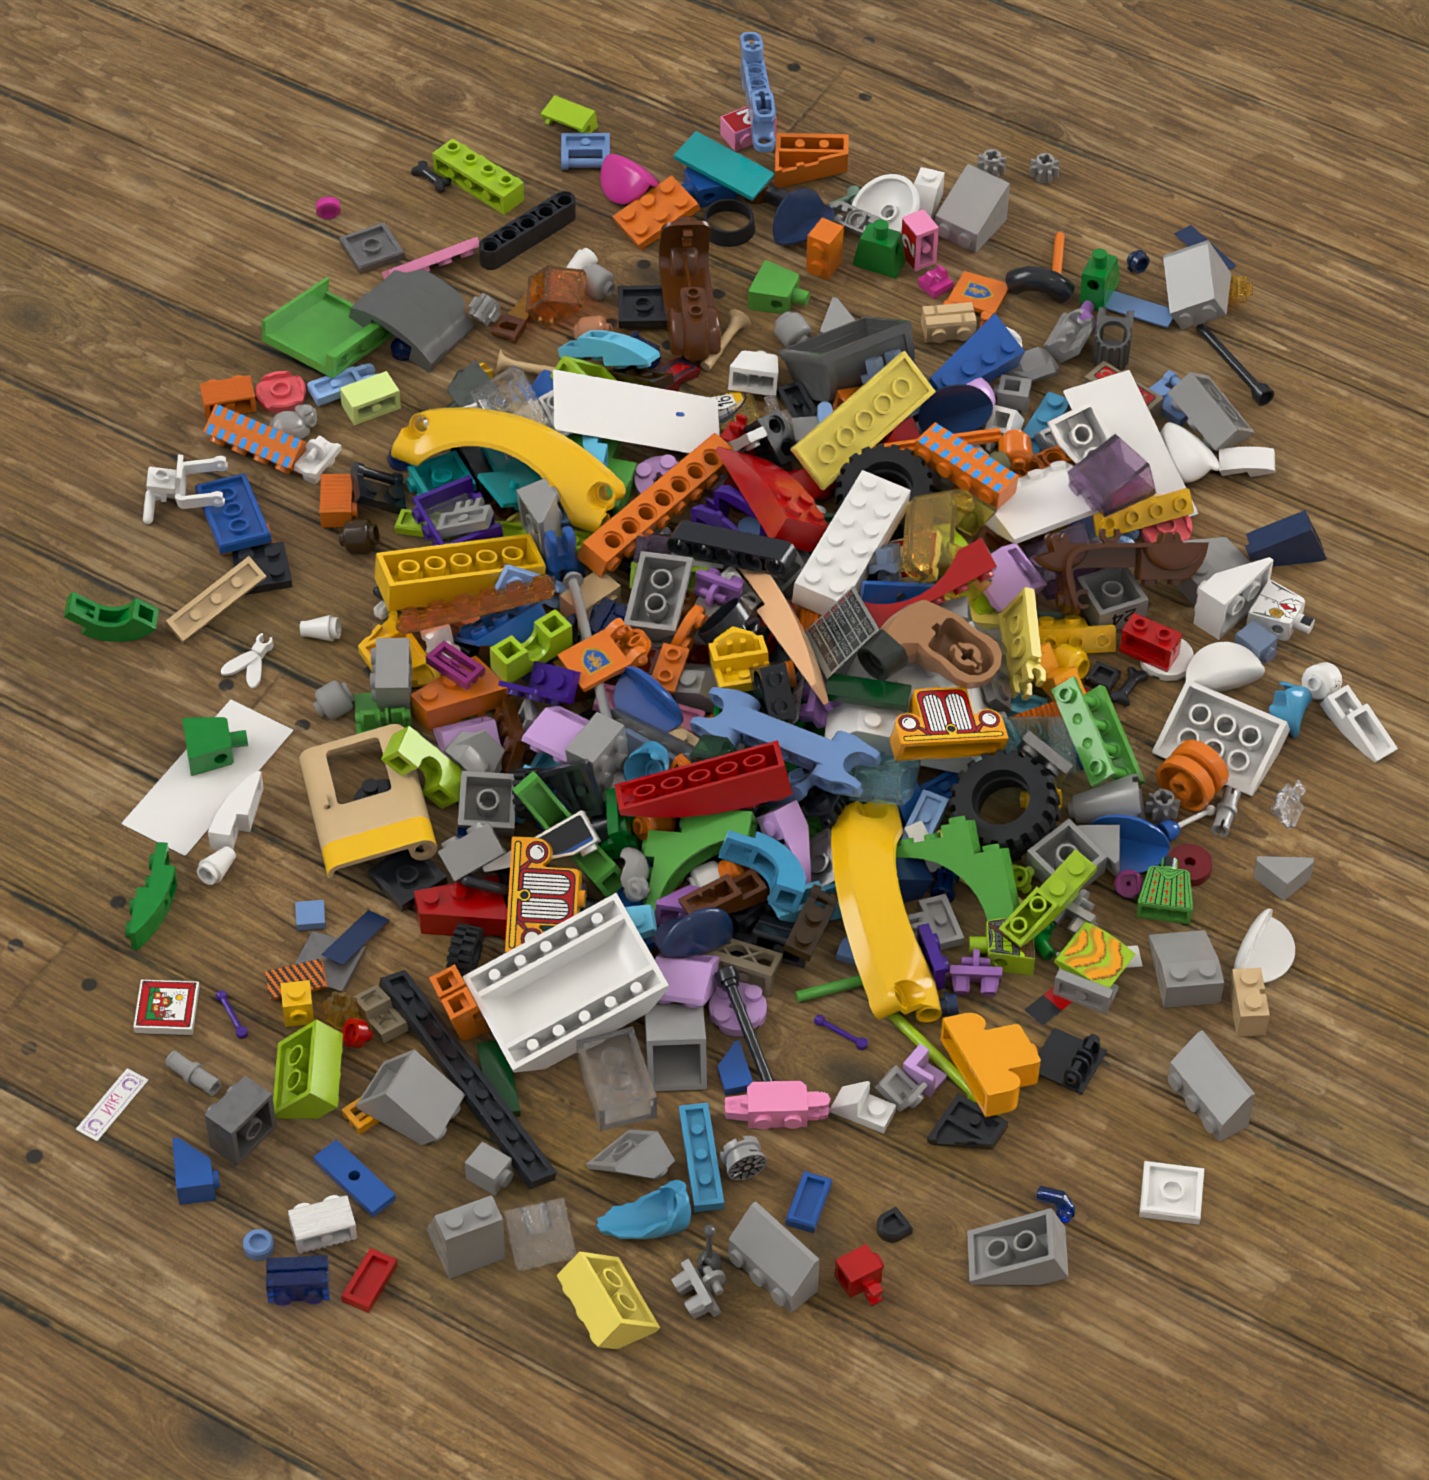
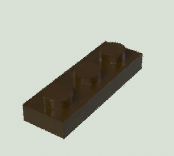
M630 365L624 369H615L614 367L608 370L617 381L660 389H665V387L675 383L672 373L649 368H637L635 365Z

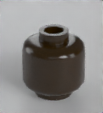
M367 518L349 520L345 522L342 531L339 532L340 545L342 547L345 546L350 554L372 552L380 542L378 526Z

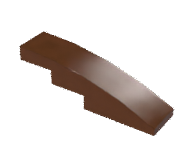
M750 869L732 879L726 874L678 899V902L687 915L699 909L709 907L719 908L730 914L767 901V896L770 895V888L761 874Z

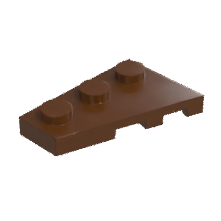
M503 697L501 706L496 708L494 715L500 744L505 749L501 761V773L514 774L521 766L527 743L521 741L525 732L514 698Z

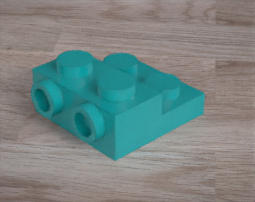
M455 450L428 459L418 467L414 465L408 466L409 477L406 478V484L410 493L416 492V496L471 474ZM473 479L474 490L477 491L476 482Z

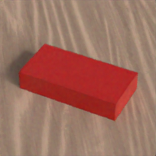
M370 1248L342 1293V1302L370 1313L397 1268V1259Z

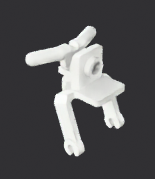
M178 454L176 470L149 467L146 484L148 491L145 494L143 522L145 524L153 522L155 501L161 500V502H166V498L176 499L178 507L182 509L223 506L225 498L223 493L219 491L185 496L186 476L195 473L225 471L228 469L226 457L216 456L212 459L183 462V455Z

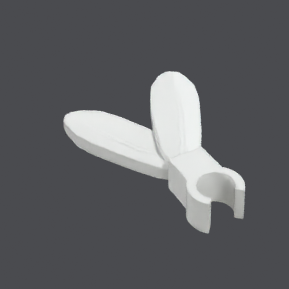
M263 633L259 634L251 648L252 651H248L227 662L221 669V675H234L247 668V684L251 689L256 688L261 681V659L274 646L272 637H270L267 643H262L264 642Z

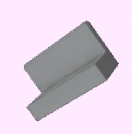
M1059 969L1055 977L1053 994L1106 1015L1118 992L1119 986L1113 984L1108 988Z

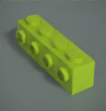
M452 138L432 153L434 172L442 177H450L453 184L503 215H506L524 201L523 181Z

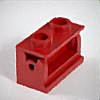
M1136 613L1132 614L1121 630L1123 632L1119 652L1165 672L1169 671L1179 656L1182 633Z

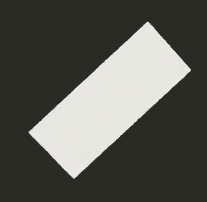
M553 370L555 430L691 453L713 433L719 436L718 400L715 398ZM676 412H683L685 416L678 417Z
M1130 370L1063 391L1072 410L1091 400L1094 401L1140 492L1153 490L1154 493L1166 494L1186 488ZM1138 494L1129 499L1138 497ZM1193 503L1194 513H1193V514H1190L1189 517L1198 514V511H1197V509H1196L1194 503Z
M230 700L215 717L227 718L229 732L246 730L248 746L232 748L234 763L191 776L186 749L125 818L122 824L156 842H166L170 849L184 856L187 855L210 828L214 816L229 794L248 776L262 768L293 732V729Z

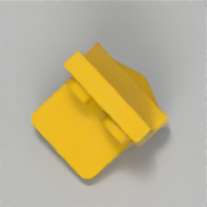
M731 627L719 635L713 643H709L711 667L717 686L741 692L753 690L749 667L769 663L768 650L763 635L757 636L751 631Z

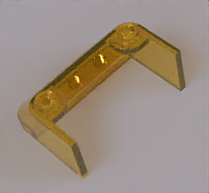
M962 489L914 496L906 506L902 553L903 570L908 576L920 583L936 584L952 564L957 551L963 548L954 543L955 527L973 536L997 512V508ZM992 579L983 583H979L976 580L969 584L970 589L958 596H955L953 592L947 597L950 599L968 597L970 605L992 584Z

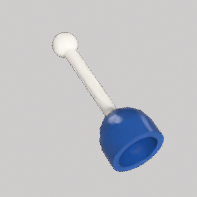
M1208 805L1204 811L1179 823L1167 819L1157 823L1156 827L1166 835L1170 843L1179 836L1181 827L1206 815L1213 816L1216 808L1213 805Z

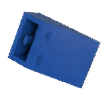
M512 596L503 600L501 606L497 609L482 613L480 619L476 622L460 627L458 629L459 632L453 635V640L474 646H491L512 635L521 644L533 633L534 621L543 617L546 613L540 602Z

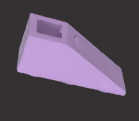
M797 800L780 805L757 817L756 819L762 833L777 840L795 855L804 870L805 884L811 883L808 824Z

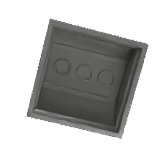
M873 316L862 317L779 350L793 381H801L810 399L814 400L815 404L824 401L834 404L837 390L863 386L865 383H862L861 376L867 374L865 363L867 359L882 357L883 364L886 366L884 353L898 349L901 352L905 351L913 362L915 359L914 342L911 333L913 328L910 320Z

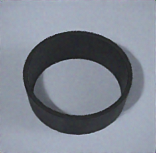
M721 199L711 203L706 208L703 221L708 222V218L712 215L724 211L743 214L750 220L746 226L734 231L720 230L710 224L711 243L723 247H734L748 242L755 233L754 216L752 209L746 203L736 199Z

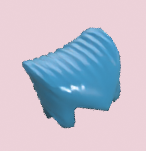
M1280 682L1278 684L1284 686L1286 690L1275 691L1273 704L1269 706V714L1287 721L1290 728L1289 734L1297 738L1304 713L1312 701V693L1306 687L1288 682Z
M649 741L632 752L624 764L625 781L669 770L667 749L656 741Z

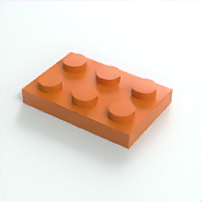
M671 175L658 184L657 187L652 188L612 217L614 222L640 250H643L660 238L661 227L664 224L676 221L681 217H690L701 209L696 200Z

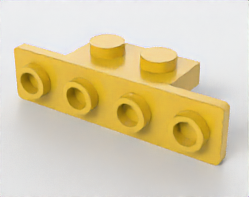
M1188 488L1166 494L1145 490L1139 492L1136 498L1129 499V496L1114 499V504L1107 505V510L1092 515L1096 538H1099L1100 529H1106V537L1109 538L1114 535V529H1119L1121 534L1193 514L1194 508Z
M1067 615L1065 619H1054L1050 616L1038 618L1040 643L1049 642L1052 650H1055L1061 644H1069L1082 649L1086 653L1116 651L1115 625L1088 626L1085 618H1081L1079 615Z

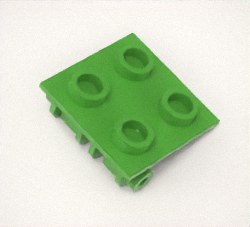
M372 693L354 694L357 734L391 724H398L404 728L411 727L410 709H404V706H401L402 708H392L391 711H388V708H385V711H380V708L377 707V701H372Z

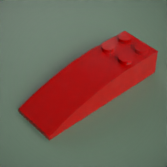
M718 446L716 449L717 454L767 536L788 541L796 549L813 553L829 525L824 519L823 513L819 511L814 503V499L805 491L801 484L788 472L766 459Z
M778 740L614 784L620 815L650 818L711 815L742 808L751 809L760 803L780 801L787 796L793 795Z

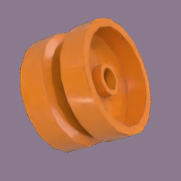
M1193 739L1184 740L1171 753V756L1158 767L1156 773L1159 787L1173 791L1174 799H1180V807L1190 811L1202 810L1228 782L1229 777L1227 765L1221 756L1212 747Z

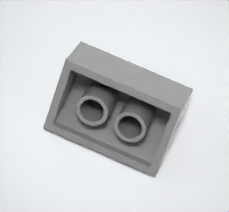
M1189 372L1168 392L1173 399L1171 401L1172 405L1179 412L1185 413L1188 417L1187 423L1195 431L1199 430L1204 437L1202 441L1212 451L1231 448L1255 433L1208 375Z
M641 551L625 615V625H630L632 629L643 630L652 641L675 634L678 629L694 559L692 557Z
M1202 1030L1170 1062L1168 1082L1174 1091H1178L1185 1099L1188 1109L1193 1113L1195 1112L1202 1120L1205 1130L1213 1134L1220 1142L1248 1127L1255 1093Z
M755 1201L729 1238L728 1256L736 1267H742L749 1274L751 1280L758 1287L763 1286L777 1305L784 1306L792 1313L818 1292L820 1259Z

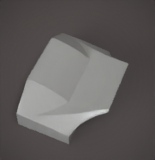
M1036 347L1025 351L1018 367L1004 375L1032 379V383L1058 375L1060 368L1048 350Z
M485 730L473 733L461 731L443 752L463 771L499 773L502 770L501 761L505 749Z

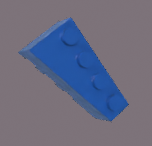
M994 313L930 377L929 383L935 391L949 385L967 384L978 378H983L986 382L990 383L1018 367L1025 351Z

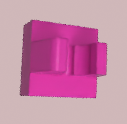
M938 265L936 269L929 270L925 275L918 278V286L935 299L953 289V281L948 277L947 270Z

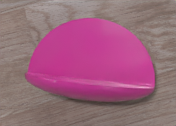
M608 154L603 161L600 174L601 187L606 197L616 204H630L639 199L650 185L657 187L660 184L658 179L647 169L626 157Z

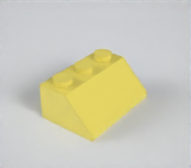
M579 1251L557 1274L563 1286V1292L570 1298L576 1308L578 1318L584 1322L590 1333V1339L597 1347L620 1349L660 1329L659 1324L619 1257Z

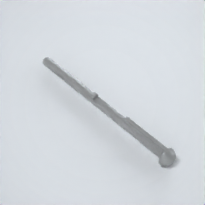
M572 571L565 575L563 585L570 589L583 641L592 636L580 587L584 579L580 573ZM603 682L594 687L599 711L601 714L613 719Z

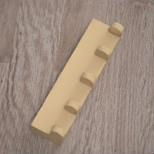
M248 556L167 619L165 622L166 628L171 633L173 632L183 644L262 582L266 575Z

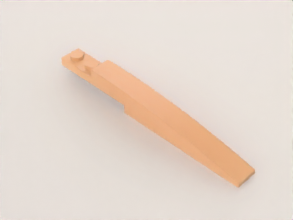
M738 568L764 604L756 611L824 705L827 704L829 701L817 659L791 605L770 574Z

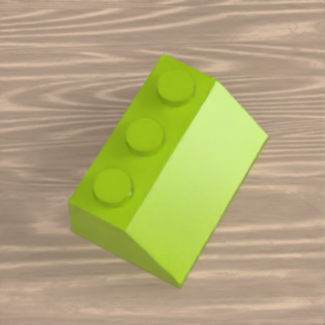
M316 1019L278 1043L273 1095L276 1119H319L338 1107L343 1033Z

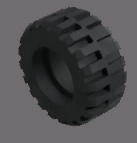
M876 444L874 449H870L869 446L863 448L860 455L854 453L849 457V464L844 463L840 469V475L837 476L835 490L836 512L863 470L911 490L908 509L889 541L914 537L916 533L921 535L933 518L936 495L933 473L929 466L924 465L925 460L921 456L914 457V451L905 448L903 451L899 449V445L891 444V447H884V444Z
M1005 749L996 750V754L991 756L989 752L981 755V760L975 762L973 759L967 764L969 769L966 772L961 770L956 778L959 783H954L950 791L953 796L949 799V808L952 812L951 818L965 816L966 820H975L981 852H983V846L999 844V848H1009L1010 857L1013 862L1022 860L1021 855L1026 854L1027 850L1057 828L1055 821L1060 820L1061 815L1058 807L1061 804L1059 795L1046 768L1041 763H1037L1036 759L1029 754L1023 757L1021 751L1012 750L1011 754H1007ZM1015 787L1029 793L1028 807L1016 820L1001 825L991 824L982 820L980 816L981 808L985 800L995 791L1002 788Z

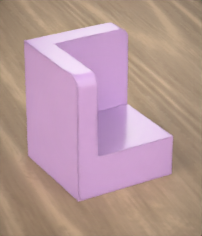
M919 1044L903 1063L902 1071L916 1085L924 1081L928 1086L922 1093L932 1097L946 1080V1074L928 1063L929 1049Z

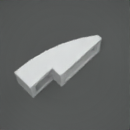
M1349 685L1327 696L1320 703V706L1340 732L1373 762L1376 763L1398 749L1368 704L1362 706Z
M255 771L243 780L220 806L208 830L211 850H220L224 846L234 849L239 831H251L263 792V781L260 771Z

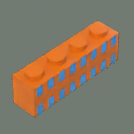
M215 404L203 430L204 433L211 436L209 441L221 447H224L225 443L233 446L232 451L242 456H246L247 452L253 454V460L266 466L268 462L276 464V470L289 475L290 471L300 474L294 471V464L307 450V443L305 441Z
M936 422L916 439L914 457L921 456L925 460L924 465L929 466L941 477L947 478L963 491L975 496L983 504L989 505L997 511L1016 493L1019 475Z

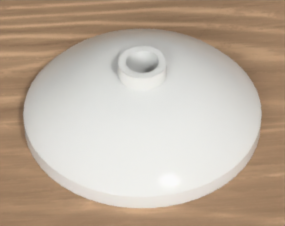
M887 174L868 182L858 192L852 206L886 220L889 224V229L901 233L902 217L918 211L920 198L917 188L908 178L897 174ZM863 217L856 218L853 226L860 225Z

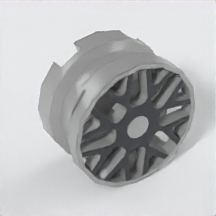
M743 1136V1140L738 1142L735 1138L723 1147L724 1152H720L722 1163L727 1167V1174L733 1180L751 1178L760 1173L767 1164L766 1156L761 1152L759 1140L754 1136Z

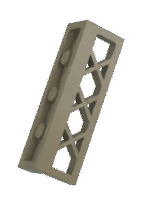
M733 938L720 948L703 953L704 955L719 956V970L729 966L736 967L740 977L738 982L757 985L761 988L762 995L770 996L773 990L775 973L783 958L782 953ZM737 950L745 955L736 957L732 956L729 952ZM767 959L773 962L769 967L759 964L757 960Z

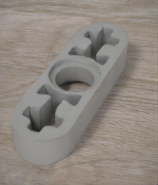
M836 201L830 205L834 211L833 222L844 226L845 230L859 236L863 234L868 224H874L876 220L882 219L843 201ZM838 212H839V213L844 212V213L846 214V218H845L844 216L838 214ZM863 217L860 225L853 226L856 218Z

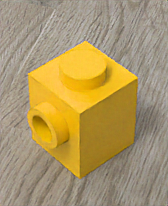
M310 980L280 983L285 1027L308 1025L313 1022L314 1014Z

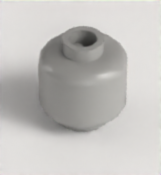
M599 264L584 266L578 274L577 282L579 283L580 291L594 300L600 301L605 297H609L615 290L613 273Z
M785 312L775 321L774 334L785 347L809 339L811 326L798 312Z
M333 680L315 691L317 701L313 705L320 717L326 715L328 719L336 720L352 710V702L355 699L345 682L340 683L337 680Z

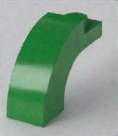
M72 592L67 597L64 618L83 626L82 634L87 637L108 642H126L143 638L156 630L159 609L138 598L123 606L109 607L95 603Z

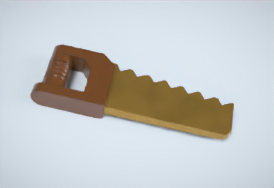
M530 286V290H527L526 294H523V298L519 299L518 303H515L512 311H508L507 315L500 316L492 329V335L510 340L511 343L516 344L526 329V323L544 297V290Z

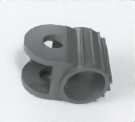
M1099 307L1092 354L1094 366H1098L1102 361H1105L1120 371L1122 369L1125 370V366L1129 363L1134 311H1127L1126 318L1106 316V309ZM1115 325L1124 329L1123 341L1103 339L1104 327Z

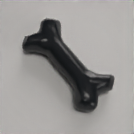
M424 160L419 161L418 166L413 167L411 170L413 176L421 175L432 182L439 193L444 192L445 187L450 186L452 183L450 177H440L431 171Z
M1128 667L1127 673L1129 678L1118 691L1109 693L1112 703H1120L1124 707L1130 706L1128 696L1139 682L1148 680L1147 671H1138L1134 667Z

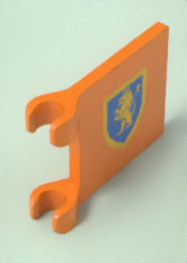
M964 271L948 300H945L943 305L972 302L974 311L981 313L980 319L982 321L979 325L980 328L994 313H997L1009 289L1005 282Z
M621 618L614 619L604 630L557 654L566 669L581 672L578 685L583 692L625 671L627 666L637 667L648 662V658L645 655L646 650L642 646L634 647L625 657L613 641V639L622 638L627 634L624 628L625 623Z

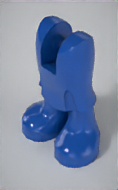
M570 526L562 527V536L559 537L555 536L553 530L547 531L544 537L546 554L544 561L546 565L545 575L562 582L567 573L574 571L580 573L584 579L585 570L578 562L575 552L576 536ZM552 589L550 591L551 594H559Z

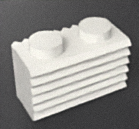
M332 1195L325 1198L323 1202L311 1205L309 1203H301L295 1206L294 1209L288 1210L289 1222L299 1254L309 1252L310 1250L314 1251L321 1247L326 1248L333 1244L337 1245L345 1241L349 1242L351 1239H357L356 1224L347 1195L342 1197Z

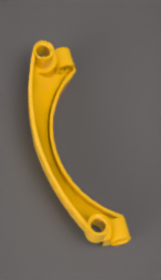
M454 407L429 409L414 414L410 419L409 426L401 429L391 450L393 458L416 467L433 455L455 447L479 446L507 453L527 464L543 479L545 478L551 487L554 486L559 493L560 502L572 525L591 533L597 531L610 520V515L606 511L613 509L615 502L621 500L626 492L624 483L587 450L566 436L531 419L497 410ZM424 418L428 421V428L424 424ZM607 486L612 490V497L607 493Z
M877 798L864 805L859 801H855L845 806L841 815L838 816L836 824L831 829L832 863L837 897L845 930L871 1011L878 1020L899 1011L905 1015L915 1011L916 1018L920 1022L929 1023L936 1021L942 1015L936 983L911 928L898 883L896 848L899 838L904 834L898 805L894 801Z

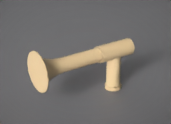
M736 309L729 311L728 316L731 321L721 336V351L718 354H709V358L701 362L700 365L704 370L709 371L723 353L724 348L739 329H749L751 327L750 319L743 312Z
M500 350L496 375L503 370H516L539 375L543 370L553 372L555 367L512 360L506 357L502 350Z

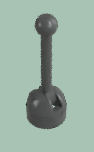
M712 1225L704 1227L706 1251L699 1254L697 1259V1269L702 1276H705L702 1271L706 1267L704 1263L710 1266L713 1271L721 1270V1258L718 1253L712 1251V1236L716 1232Z

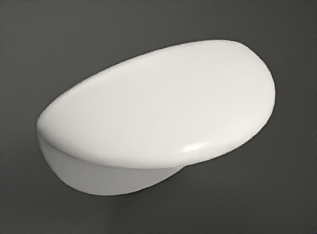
M1168 422L1164 425L1160 432L1161 437L1184 483L1202 478L1210 469L1219 470L1220 465L1216 456L1199 438L1175 423Z
M1217 642L1205 646L1192 657L1187 667L1186 680L1188 679L1216 692H1222L1243 687L1257 681L1264 675L1265 667L1262 666L1258 657L1246 647L1232 642Z
M1272 909L1264 910L1255 919L1242 941L1234 964V969L1261 968L1264 983L1274 981L1284 975L1292 965L1295 957L1293 937L1280 921L1272 917Z

